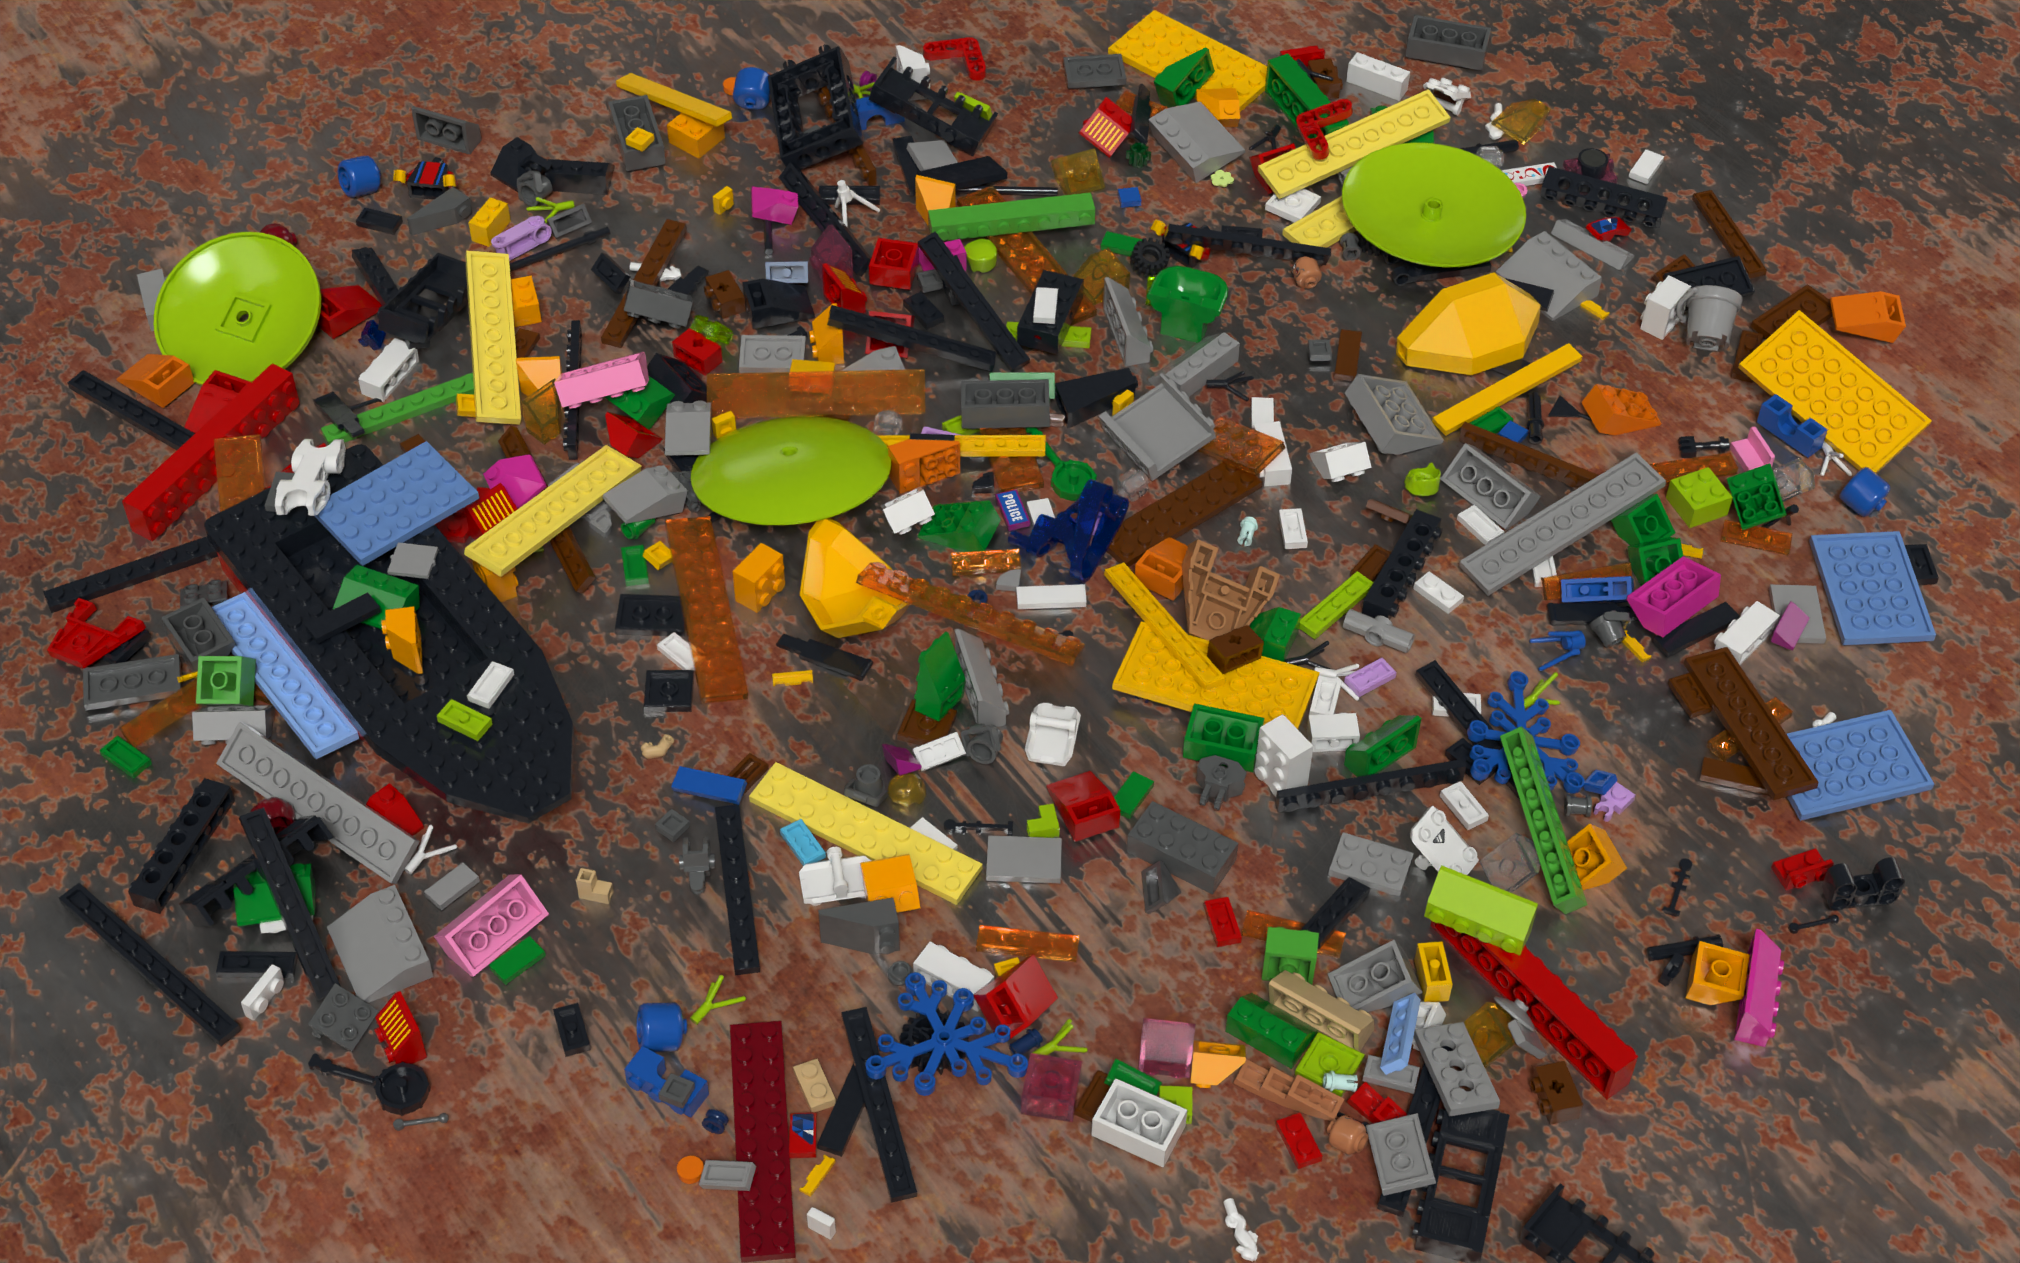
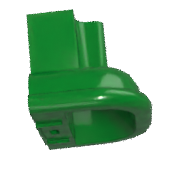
M1172 266L1161 270L1156 275L1146 297L1150 300L1152 307L1162 313L1160 334L1199 343L1205 336L1207 324L1213 322L1216 316H1220L1227 300L1229 289L1226 282L1218 275L1185 266Z

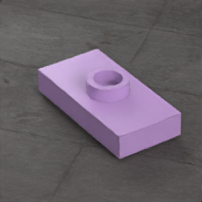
M1380 658L1346 676L1344 682L1358 697H1361L1396 678L1397 672L1383 658Z

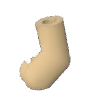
M665 734L658 745L654 746L651 742L643 743L641 746L642 755L647 759L665 756L674 742L673 737Z

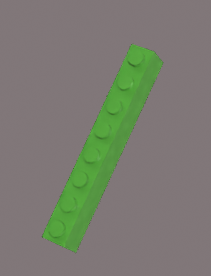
M1091 192L928 210L930 234L936 231L942 241L1095 224V206Z

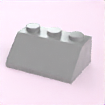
M273 705L203 706L192 712L193 741H201L202 745L216 744V740H225V744H227L239 722L246 723L266 738H269L272 735L276 709Z

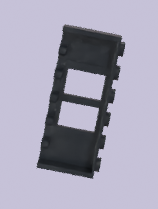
M893 57L873 84L868 100L894 114L901 115L945 139L947 143L974 156L993 128L998 113L994 112L989 121L982 118L983 107L981 105H976L972 112L963 107L966 100L963 95H959L955 102L946 98L948 92L946 86H941L938 93L928 88L931 82L928 76H924L921 83H918L911 79L913 74L911 67H906L903 74L896 71L894 66L897 58ZM915 92L933 102L927 112L909 103ZM939 106L958 115L952 125L933 116Z
M437 253L432 259H429L427 264L420 268L415 276L411 277L403 287L399 288L393 297L389 298L384 306L379 308L377 312V318L379 319L378 330L414 343L426 344L468 303L466 262L441 253ZM425 289L448 296V304L443 305L419 295ZM414 302L438 311V315L428 318L408 311L405 308Z
M316 815L300 817L276 834L289 865L294 862L292 856L300 850H312L314 848V841H325L333 838L320 817H316ZM254 853L220 878L208 882L179 903L194 926H211L214 924L210 917L211 914L220 908L229 910L232 907L231 900L234 898V884H236L243 895H250L253 888L245 878L250 872H258L264 879Z
M1439 1109L1436 1124L1441 1125L1440 1132H1434L1431 1145L1436 1147V1152L1429 1155L1436 1184L1422 1187L1421 1192L1426 1193L1425 1200L1420 1199L1416 1215L1422 1217L1420 1223L1415 1222L1411 1238L1417 1239L1414 1250L1465 1263H1480L1510 1117L1509 1114L1492 1109L1449 1116L1446 1109ZM1446 1144L1488 1154L1484 1176L1442 1166ZM1439 1176L1481 1186L1477 1208L1434 1198Z
M1561 1183L1524 1225L1519 1242L1527 1249L1535 1252L1546 1260L1547 1263H1576L1569 1258V1255L1587 1233L1612 1250L1602 1263H1614L1619 1256L1629 1263H1654L1652 1260L1655 1253L1652 1249L1646 1247L1640 1253L1629 1245L1632 1237L1628 1232L1622 1231L1619 1236H1616L1606 1229L1609 1221L1604 1215H1600L1594 1220L1584 1213L1586 1207L1584 1201L1577 1199L1572 1205L1561 1197L1565 1187Z

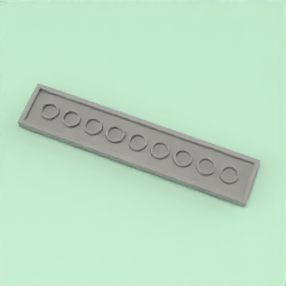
M1636 452L1462 559L1459 567L1489 596L1665 487L1666 480Z
M238 723L216 763L265 798L279 797L289 802L294 808L296 819L311 815L320 817L333 836L328 841L391 884H397L420 842L246 723Z

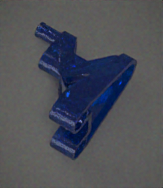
M1090 479L1085 484L1080 497L1064 512H1060L1057 518L1045 514L1039 515L1030 536L1013 530L1010 535H1013L1015 538L1009 536L1008 543L1026 549L1027 554L1035 557H1042L1058 543L1065 545L1068 559L1071 561V578L1085 583L1094 574L1120 528L1129 507V500L1114 494L1112 486ZM1076 513L1077 518L1073 519L1070 515ZM1097 518H1100L1091 545H1089Z

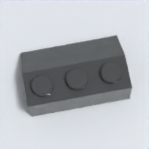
M415 106L411 108L418 140L469 155L482 140L479 124Z
M630 279L624 311H627V315L639 318L642 315L648 317L649 321L655 323L665 321L669 322L671 327L681 328V326H687L693 301L691 295Z
M204 597L161 617L168 638L191 672L198 670V656H228L236 645Z

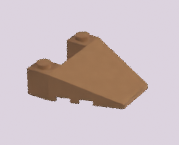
M1197 539L1188 545L1182 563L1188 634L1209 641L1236 628L1250 625L1254 618L1259 615L1264 605L1274 595L1280 574L1258 566L1250 570L1245 586L1211 572L1218 548Z

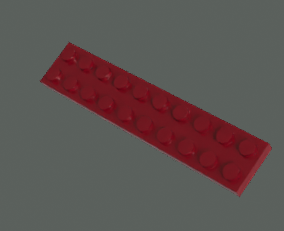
M782 1021L730 1025L736 1161L753 1162L756 1165L750 1191L738 1190L741 1263L796 1258Z

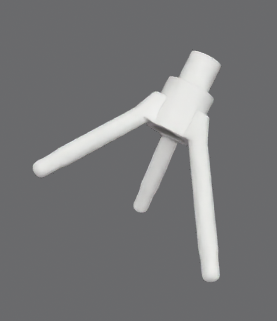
M844 180L837 182L838 197L835 202V208L839 207L840 202L842 203V218L846 227H848L846 204L852 198H855L876 212H880L878 207L850 190Z

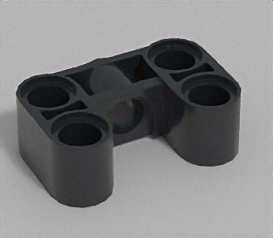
M1884 858L1876 863L1872 874L1853 876L1848 864L1840 863L1833 865L1828 869L1821 888L1829 908L1833 911H1839L1847 908L1891 904L1899 898L1905 884V879L1895 858Z

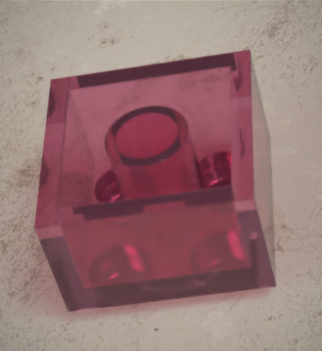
M1030 1053L1021 1097V1114L1073 1122L1081 1082L1082 1061Z

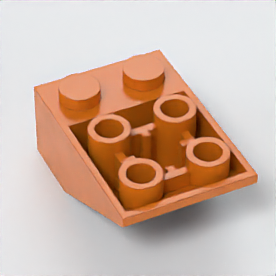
M1878 291L1830 298L1835 329L1838 331L1894 343L1906 327L1899 295Z
M147 354L116 379L119 383L162 408L195 383L188 363L173 355Z
M1595 384L1581 402L1599 433L1616 436L1662 424L1657 416V412L1650 405L1648 397L1642 392Z
M908 439L888 446V455L891 458L889 477L899 494L960 474L959 441Z
M1171 537L1149 548L1135 564V575L1147 589L1174 601L1184 589L1182 563L1188 546Z

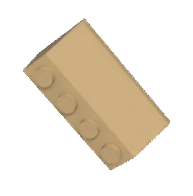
M1284 970L1269 982V999L1271 1004L1346 1046L1360 1052L1374 1031V1019H1372L1369 1013L1352 1008L1346 1000L1329 995L1319 985H1311L1298 973H1290Z

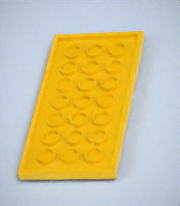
M1153 10L1108 48V54H1121L1124 63L1156 78L1167 66L1206 47L1209 49L1215 72L1200 89L1236 88L1240 112L1265 91L1266 65L1156 10Z
M1800 310L1739 363L1738 366L1741 371L1771 396L1777 394L1793 405L1791 413L1802 423L1812 418L1828 429L1824 441L1836 452L1843 454V458L1859 471L1864 467H1868L1877 474L1923 432L1932 421Z
M1141 621L1113 681L1112 689L1192 712L1195 703L1265 718L1263 725L1283 714L1299 730L1320 672L1261 656L1259 660L1223 674L1226 677L1225 684L1204 691L1150 627ZM1189 635L1207 656L1209 641Z

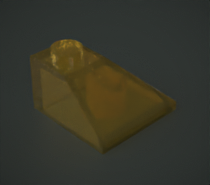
M1536 99L1511 103L1491 124L1522 144H1526L1544 126L1551 109Z
M555 378L522 401L526 430L544 445L561 433L562 406L554 384Z
M1486 1002L1464 1021L1485 1069L1516 1043L1508 1028V1023L1513 1021L1510 1015L1500 1005Z

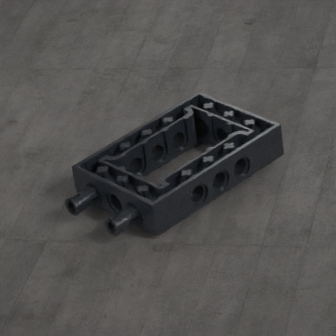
M824 44V51L822 46L818 49L819 55L795 64L793 60H788V66L785 61L783 63V70L768 76L780 158L786 167L792 162L802 170L864 144L850 64L840 46L831 49L829 45ZM827 86L831 96L829 101L833 107L832 117L835 122L827 126L824 125L813 132L804 133L798 97Z

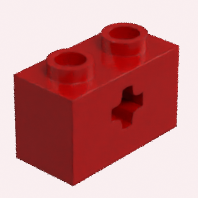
M688 328L672 341L674 357L684 361L689 367L704 376L723 362L721 346L691 328Z

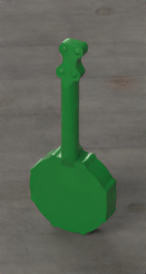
M1026 427V432L1031 435H1043V432L1039 431L1036 427ZM1046 442L1045 454L1055 466L1051 478V487L1060 498L1076 502L1093 494L1097 474H1095L1088 463L1072 460L1062 461Z

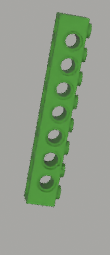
M1522 726L1501 735L1500 738L1553 905L1566 915L1588 904L1534 738Z

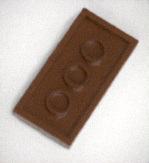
M1807 284L1754 319L1750 327L1756 332L1764 334L1763 337L1767 339L1799 310L1819 326L1833 317L1830 299Z

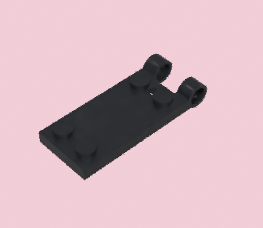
M1382 251V256L1387 264L1392 265L1402 262L1404 265L1396 267L1391 273L1395 284L1398 286L1413 282L1490 272L1492 266L1490 261L1464 267H1435L1412 263Z

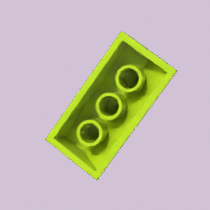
M1441 865L1427 902L1424 917L1435 923L1451 927L1459 933H1465L1478 938L1484 943L1498 946L1506 952L1521 955L1532 930L1538 903Z

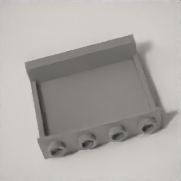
M1162 373L1159 374L1161 384L1112 417L1106 411L1099 415L1102 429L1151 481L1216 438L1214 432L1215 424L1212 419L1205 417L1197 404L1193 405L1184 391L1180 392L1175 382L1171 378L1167 379Z

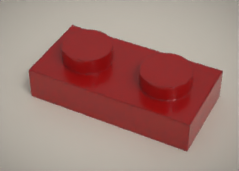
M1229 897L1204 901V909L1216 946L1222 947L1241 943L1242 936Z
M1301 1113L1276 1120V1128L1297 1169L1322 1161L1323 1156Z

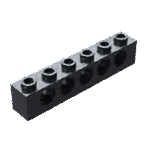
M1551 166L1548 167L1541 188V197L1549 201L1556 200L1568 206H1578L1587 211L1601 212L1609 217L1616 216L1628 222H1639L1647 227L1660 228L1668 197ZM1560 187H1567L1568 189L1562 190ZM1580 192H1586L1587 195H1581ZM1605 197L1607 198V200H1601L1599 198ZM1624 202V203H1626V204H1628V205L1623 206V205H1620L1619 203ZM1639 208H1646L1647 210L1642 211Z
M1416 509L1366 595L1362 614L1372 618L1384 616L1389 620L1391 617H1396L1400 607L1398 604L1400 601H1405L1408 587L1414 585L1417 571H1422L1426 555H1431L1434 541H1439L1443 531L1440 528L1442 518Z
M204 778L201 784L194 789L193 796L187 805L182 807L179 817L170 825L166 836L162 842L157 844L150 860L145 862L141 873L131 883L128 892L134 906L158 914L162 912L235 802L231 786Z

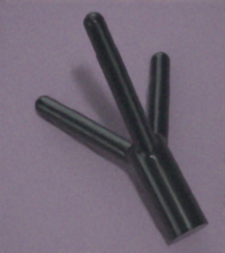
M1300 59L1296 60L1311 80V76L1333 81V77L1310 71Z
M1274 125L1270 131H1265L1264 133L1267 136L1250 146L1249 150L1255 149L1267 140L1271 141L1272 150L1276 149L1275 137L1280 132L1281 127Z
M1241 371L1227 379L1207 380V388H1225L1243 400L1248 401L1249 398L1229 385L1253 380L1254 376L1241 377L1245 374V371Z
M1793 504L1785 508L1786 516L1769 521L1761 527V530H1766L1782 518H1786L1787 525L1790 526L1792 524L1790 516L1797 513L1799 507Z
M1325 641L1306 655L1285 659V662L1296 666L1306 664L1314 668L1331 669L1309 661V659L1324 652V648L1329 645V641Z

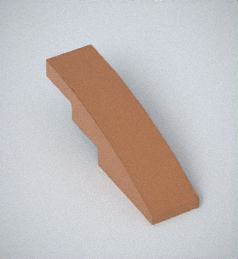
M1248 1059L1242 1065L1233 1083L1281 1106L1328 1121L1336 1118L1344 1101V1098L1298 1074L1296 1078H1293L1272 1066L1268 1071Z

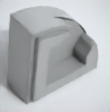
M607 510L602 511L589 522L590 528L604 538L608 537L612 530V520Z
M1021 569L1010 570L1002 574L996 582V590L1016 591V587L1020 585Z

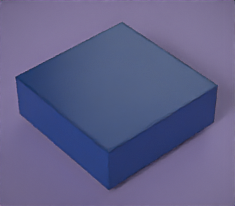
M1138 187L1118 189L1121 208L1141 206Z
M1509 421L1498 435L1521 443L1528 436L1529 430Z
M1596 769L1585 780L1583 787L1585 791L1605 795L1618 780L1616 774Z

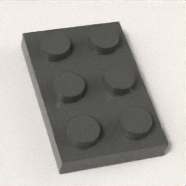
M1121 54L1063 57L1068 89L1126 85V74Z

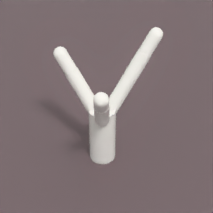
M1824 441L1822 449L1826 457L1820 475H1825L1829 460H1833L1848 476H1852V472L1838 459L1843 458L1844 455L1834 452L1832 447Z
M1359 664L1337 670L1315 667L1314 671L1320 672L1319 676L1341 680L1338 676L1352 674L1355 671L1351 670L1359 668ZM1342 681L1341 687L1358 701L1359 697Z
M429 825L426 833L422 836L418 851L408 862L404 871L411 875L423 859L457 849V845L454 844L424 853L433 830V825Z

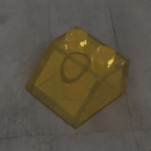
M1095 148L1051 160L1055 179L1065 195L1088 193L1105 188Z
M1109 248L1091 254L1073 276L1084 279L1083 294L1093 306L1103 302L1105 277L1113 279L1128 290L1130 286V272Z

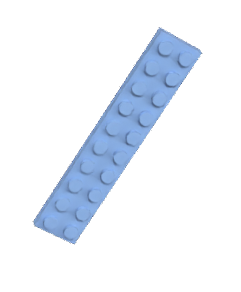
M245 592L211 607L235 641L236 645L231 651L234 656L256 659L255 683L315 759L359 739L357 730Z

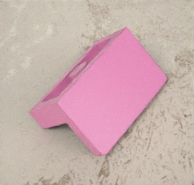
M1755 426L1750 427L1747 439L1731 442L1730 450L1745 472L1769 463L1771 467L1773 465L1775 455Z

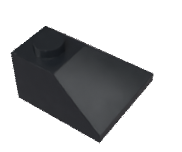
M516 137L502 147L490 172L491 176L518 192L517 178L526 173L525 169L520 167L522 160L533 153L537 154L530 144Z

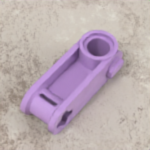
M532 216L492 238L491 244L495 248L496 253L509 254L510 261L548 241L551 237L552 229L545 223L543 217Z

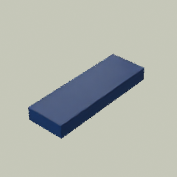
M679 766L671 788L676 792L739 805L747 782L744 779Z

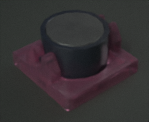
M1584 149L1579 153L1578 158L1565 160L1563 163L1566 171L1617 184L1618 178L1613 172V159H1610L1609 153L1605 154V152L1599 149Z

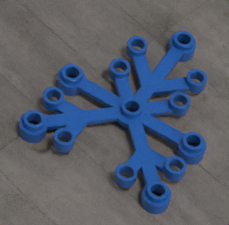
M1520 671L1512 672L1507 684L1508 688L1513 692L1514 708L1504 700L1499 692H1492L1487 702L1491 707H1499L1516 722V726L1499 710L1492 712L1489 722L1493 726H1501L1507 732L1522 726L1534 738L1547 781L1550 782L1548 783L1550 790H1553L1557 784L1555 774L1563 782L1564 790L1567 793L1575 794L1580 792L1585 784V780L1582 775L1575 772L1578 768V763L1572 758L1559 759L1549 757L1539 748L1559 749L1562 754L1570 756L1578 750L1580 740L1573 734H1565L1561 740L1537 737L1536 735L1539 733H1546L1551 726V722L1545 717L1538 718L1533 726L1527 728L1526 722L1537 714H1545L1549 704L1545 699L1539 698L1535 701L1534 705L1525 711L1523 690L1528 684V677ZM1479 720L1472 721L1467 729L1468 738L1473 742H1479L1484 739L1501 741L1500 736L1507 733L1489 730L1488 726ZM1474 745L1469 753L1471 759L1474 760L1470 768L1472 777L1478 781L1487 779L1492 768L1497 765L1498 770L1494 778L1498 783L1506 784L1511 777V773L1508 770L1504 747L1498 750Z
M913 972L906 977L905 989L907 993L899 995L898 1007L904 1011L911 1010L926 1015L934 1031L932 1038L909 1047L894 1042L891 1035L883 1034L878 1039V1047L882 1052H892L893 1054L885 1057L873 1055L868 1058L865 1065L866 1074L872 1079L884 1077L887 1067L895 1065L892 1069L893 1078L898 1082H903L908 1078V1070L914 1057L933 1050L924 1072L919 1073L914 1080L915 1091L922 1096H928L935 1091L934 1075L944 1053L951 1064V1072L954 1076L962 1077L967 1073V1063L959 1058L956 1050L965 1052L976 1073V1081L980 1085H987L992 1079L991 1070L984 1067L980 1058L1007 1066L1008 1073L1015 1078H1021L1028 1072V1060L1022 1054L1009 1056L985 1048L999 1042L1005 1043L1010 1039V1028L1006 1025H999L995 1028L994 1033L973 1041L961 1040L974 1034H983L986 1030V1021L982 1017H974L969 1025L956 1029L963 1012L969 1011L974 1005V996L970 990L960 988L954 993V1007L945 1026H943L936 1010L941 999L947 994V984L942 980L933 982L932 994L929 998L925 990V977L918 972ZM938 987L943 988L942 991H937L935 989ZM913 996H916L918 1001L913 1000ZM903 1000H909V1001H910V1002L907 1003V1004L902 1003ZM981 1024L982 1027L977 1028L974 1025ZM999 1032H1005V1033H1007V1034L1004 1035V1036H1001V1035H999L998 1033H999ZM888 1041L890 1044L883 1045L882 1042ZM1014 1062H1021L1022 1064L1015 1065ZM875 1063L880 1064L879 1066H872ZM962 1066L963 1069L957 1070L955 1067ZM901 1070V1071H904L905 1073L902 1074V1075H899V1074H897L896 1072ZM986 1074L988 1077L981 1078L980 1075ZM929 1080L927 1083H922L921 1081Z

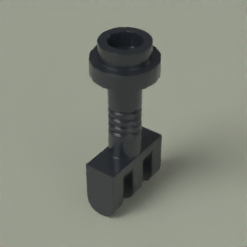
M1684 436L1678 439L1680 454L1684 459L1696 458L1697 451L1719 450L1720 454L1729 451V439L1724 438V436H1719L1718 441L1703 443L1695 442L1694 436Z

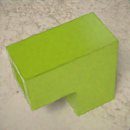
M1054 804L1038 806L1039 818L1027 820L1026 830L1028 837H1059L1060 827Z
M1160 1086L1159 1098L1187 1109L1186 1124H1192V1087Z

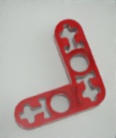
M966 37L924 44L923 57L926 60L934 61L963 57L970 79L979 81L986 77V66L977 39Z
M1339 99L1297 116V129L1314 159L1322 160L1329 155L1328 142L1320 128L1349 118L1353 113L1350 100ZM1324 113L1329 114L1327 118L1319 117ZM1310 134L1318 135L1315 138H1308Z

